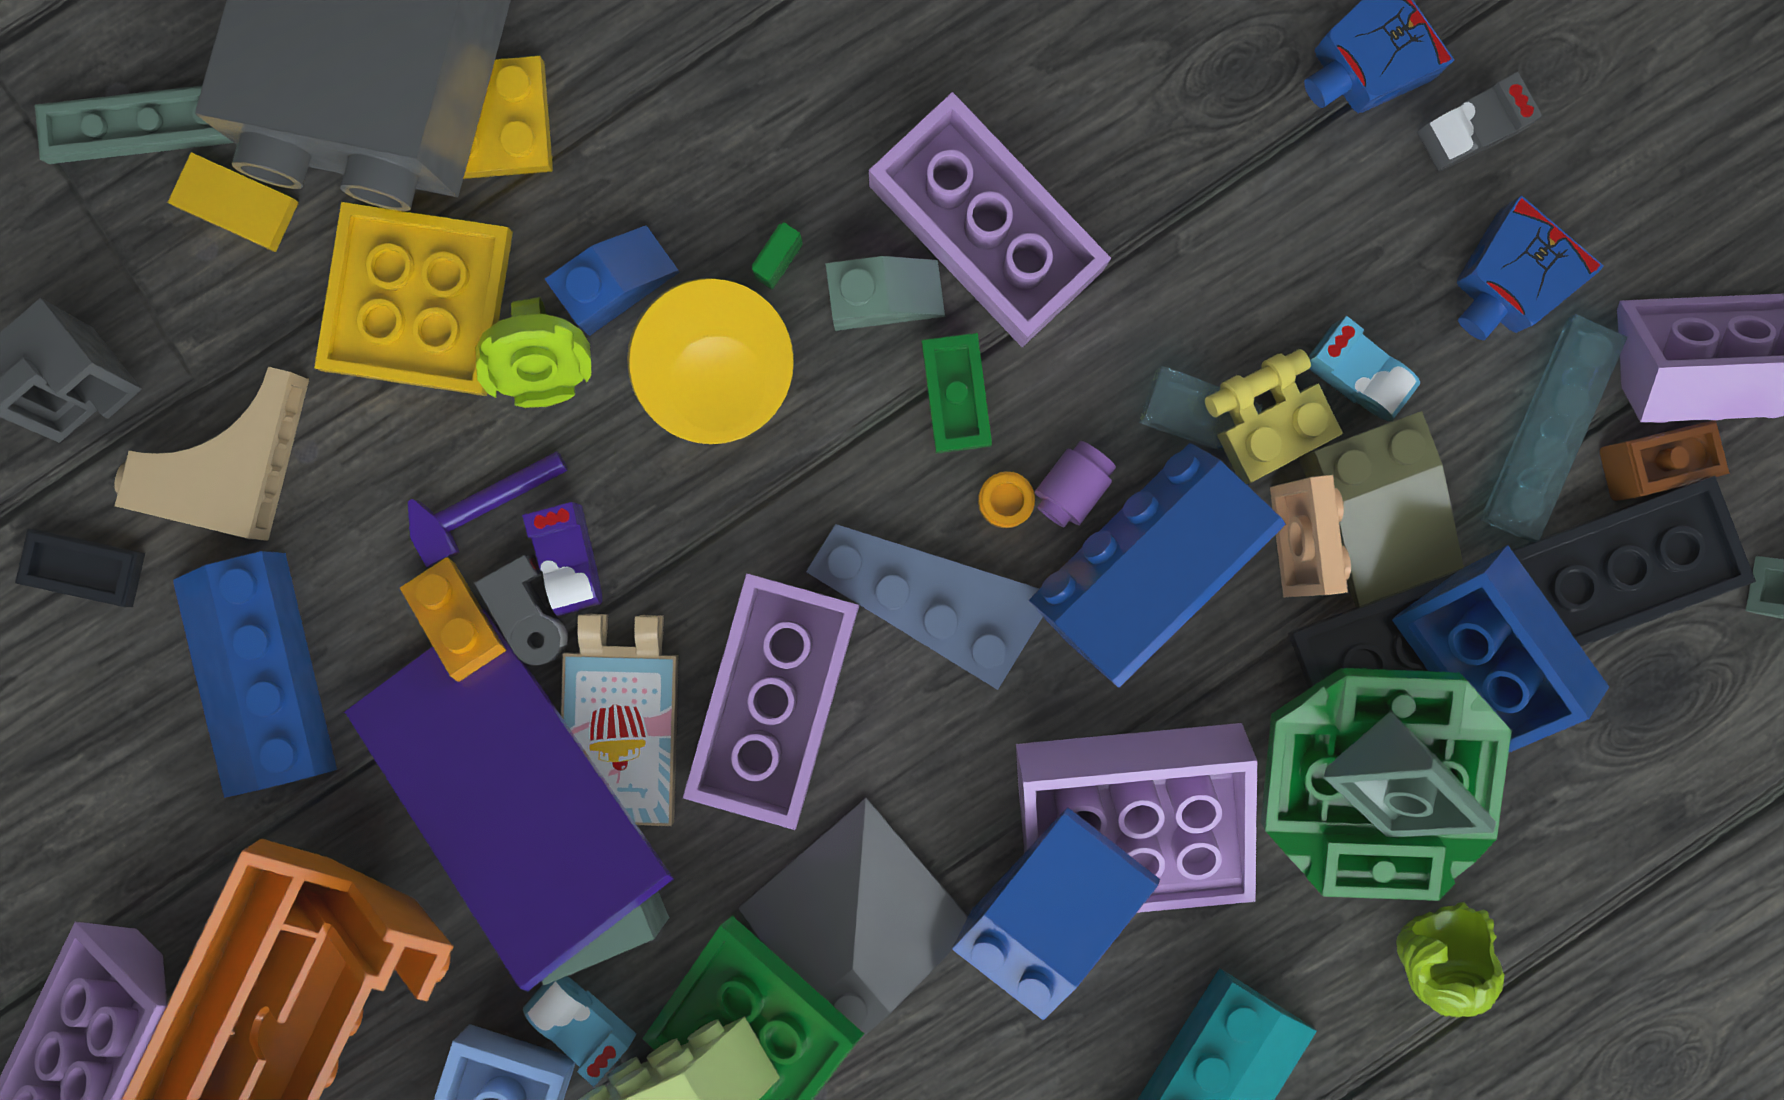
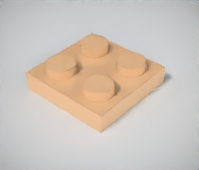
M1333 475L1310 477L1270 487L1272 509L1286 523L1276 534L1283 597L1347 593L1346 580L1350 577L1351 561L1347 549L1341 543L1339 522L1343 518L1344 505L1340 491L1334 487Z

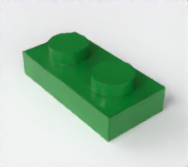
M978 333L922 340L935 453L991 447L992 439Z

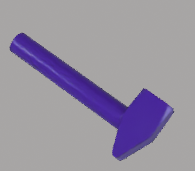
M556 451L436 514L422 502L413 499L409 500L410 538L425 566L430 568L444 558L448 557L450 559L460 553L450 531L568 471L560 453Z

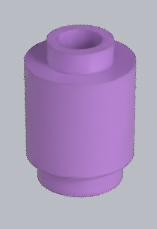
M1079 441L1073 450L1066 449L1035 490V494L1042 500L1037 507L1038 510L1061 527H1065L1069 521L1080 525L1112 483L1109 476L1116 466L1099 450L1086 442Z

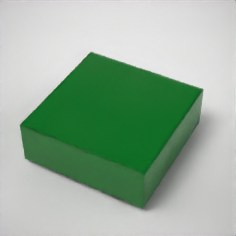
M784 222L782 225H778L752 264V271L757 281L771 290L774 289L803 245L800 232Z

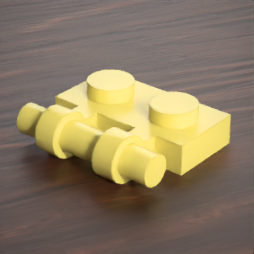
M1298 349L1287 356L1283 354L1272 356L1262 363V369L1244 378L1236 375L1222 382L1219 391L1205 398V406L1211 416L1216 418L1229 411L1235 423V426L1219 433L1217 436L1236 475L1245 484L1258 480L1343 434L1320 385L1316 384L1299 391L1295 383L1296 376L1311 367L1310 359L1302 349ZM1270 390L1277 404L1257 413L1253 404L1254 398Z

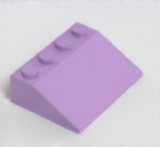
M1242 723L1016 744L1024 853L1068 807L1160 879L1158 887L1137 913L1255 902L1257 759Z
M83 922L74 923L0 1076V1100H122L167 1007L163 955L137 929Z

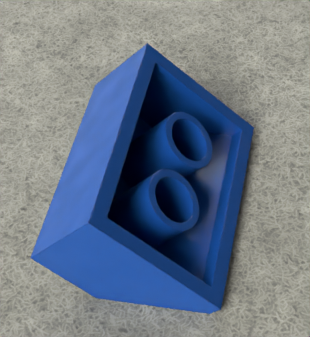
M1508 545L1462 568L1392 619L1428 671L1460 672L1512 730L1509 752L1590 719L1609 689L1606 681Z

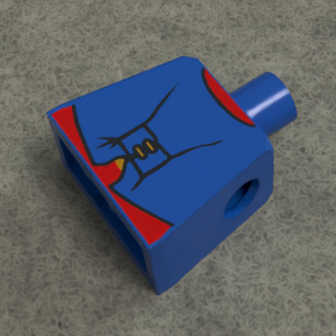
M1361 0L1326 34L1316 47L1315 54L1323 68L1305 79L1304 86L1310 99L1320 108H1324L1343 95L1355 112L1362 113L1431 82L1454 61V58L1414 0Z
M1521 195L1502 207L1495 215L1457 279L1458 286L1474 299L1471 305L1459 317L1458 322L1467 333L1479 340H1486L1500 322L1510 331L1517 333L1541 320L1596 275L1604 265Z

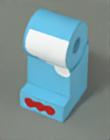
M1345 316L1329 328L1308 356L1311 362L1309 370L1352 402H1357L1381 419L1393 421L1420 385V380L1406 365L1389 356L1362 334L1364 329L1348 316Z
M568 976L542 985L523 1007V1012L531 1025L543 1036L553 1041L580 1067L577 1072L593 1087L596 1086L624 1054L636 1036V1033L594 995L588 990L582 989Z

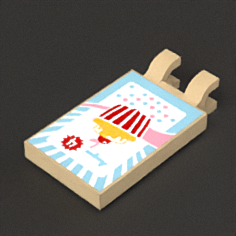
M608 614L578 615L580 653H563L561 717L636 825L672 826L675 812L679 655H662L664 616H635L636 647L606 646Z

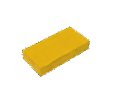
M191 152L167 203L276 252L299 202L290 196Z

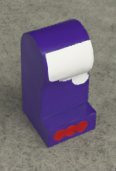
M569 502L522 515L527 536L532 539L539 569L543 572L546 593L555 615L560 616L602 604L600 580L582 505Z

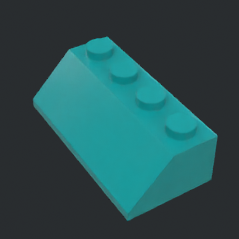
M1219 968L1137 1100H1275L1317 1030Z

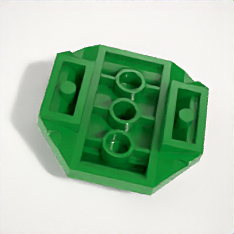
M1340 668L1271 714L1261 823L1268 835L1305 874L1306 878L1322 896L1439 901L1456 883L1454 879L1474 864L1497 840L1512 730L1460 672ZM1392 711L1455 775L1496 821L1494 833L1386 837L1324 778L1326 767Z

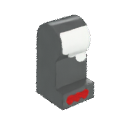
M1516 72L1501 80L1492 88L1463 102L1458 108L1421 128L1417 134L1439 172L1521 133L1540 119L1542 114L1519 72Z
M523 555L475 582V585L515 655L529 665H541L556 660L564 653L568 645V633L566 626L560 619L549 615L532 584V581L543 576V572L539 569L538 561L534 555Z

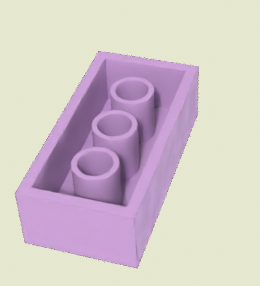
M953 92L869 169V187L1021 347L1026 345L1095 280L1111 260L1108 254Z
M746 573L683 795L684 799L793 830L796 829L858 613V604Z

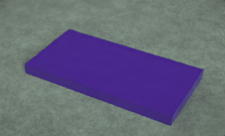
M483 609L507 651L460 682H457L447 672L434 647H431L344 712L518 987L529 991L674 878L525 663L515 655L496 621Z

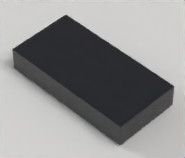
M28 528L15 583L116 606L133 607L145 553Z

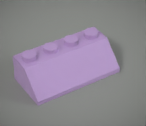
M1784 294L1622 300L1619 302L1617 317L1621 387L1640 422L1665 423L1668 421L1723 420L1754 417L1778 418L1784 416Z

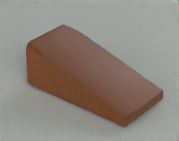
M1716 420L1605 446L1599 452L1609 493L1614 501L1641 497L1676 488L1710 476L1718 477L1730 474Z

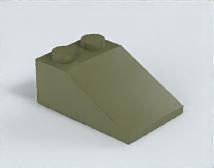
M1422 411L1299 457L1306 478L1333 475L1334 487L1341 493L1344 505L1343 518L1339 522L1341 543L1347 549L1351 561V573L1346 583L1356 607L1464 568L1443 464Z

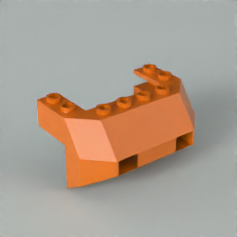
M260 839L242 850L122 1100H319L324 1088H328L335 1079L339 1064L338 1059L349 1036H353L360 1027L363 1018V1006L372 988L384 991L395 969L416 999L428 1001L436 982L440 981L448 970L453 945L414 898L328 857Z

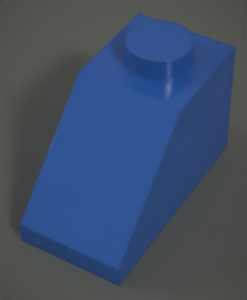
M647 225L590 246L546 277L545 280L575 323L590 336L677 275L679 270Z

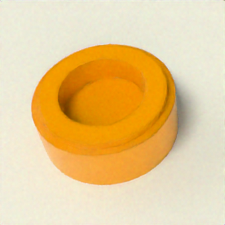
M1007 471L999 472L987 479L981 487L978 505L982 516L990 524L999 528H1012L1022 524L1031 515L1035 505V494L1031 484L1020 474Z

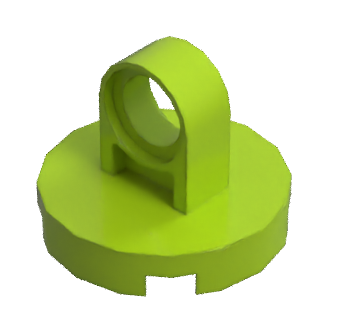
M541 297L512 301V317L498 321L486 330L475 347L477 380L489 395L497 398V390L504 395L514 397L515 406L524 408L548 407L569 400L575 395V386L582 382L583 379L588 382L591 377L590 343L581 329L565 319L547 315Z

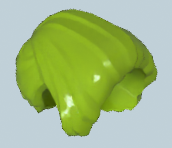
M1461 902L1454 906L1441 907L1435 913L1429 911L1422 916L1414 917L1401 928L1396 941L1397 953L1405 967L1411 989L1421 1001L1440 1015L1446 1017H1471L1483 1014L1491 1009L1502 992L1505 975L1500 961L1494 954L1493 942L1497 937L1494 933V921L1489 918L1486 910L1475 911L1472 908H1468L1466 903Z

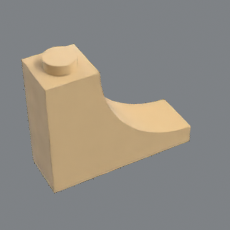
M268 367L264 381L248 409L234 424L215 438L193 448L172 453L154 454L129 451L126 461L121 464L115 477V491L118 493L115 506L239 537L268 541L309 379L292 372Z

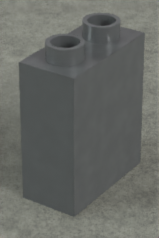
M227 0L195 114L237 145L232 166L236 170L272 185L301 189L304 186L308 167L343 174L340 189L343 192L363 202L386 209L410 210L416 189L459 197L511 0Z

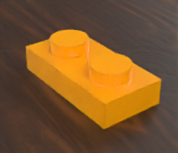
M448 557L400 587L401 592L447 672L457 682H460L507 651L458 567Z

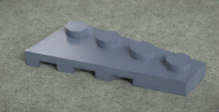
M837 524L833 527L806 571L997 690L1043 617L1029 602V599L1039 588Z

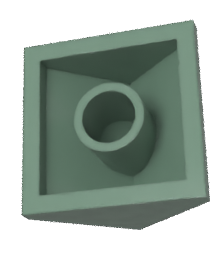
M1392 711L1326 767L1324 778L1386 837L1494 833L1496 821L1455 775Z

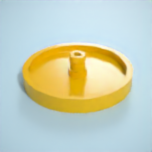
M722 279L690 280L675 285L661 293L640 315L634 326L628 346L629 378L633 391L643 409L657 424L669 433L696 443L722 444L732 442L760 429L774 416L782 405L789 390L793 374L791 340L786 326L777 311L755 291L741 284Z

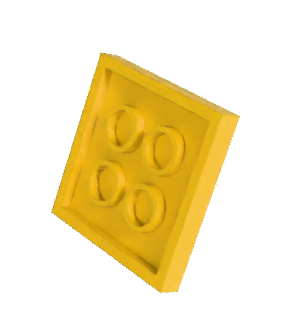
M341 202L314 368L330 373L487 396V392L477 380L475 347L482 334L499 321L513 231L509 227Z

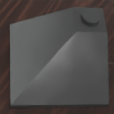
M867 797L738 907L762 943L864 1033L862 1038L891 1014L952 951L968 918L965 911Z

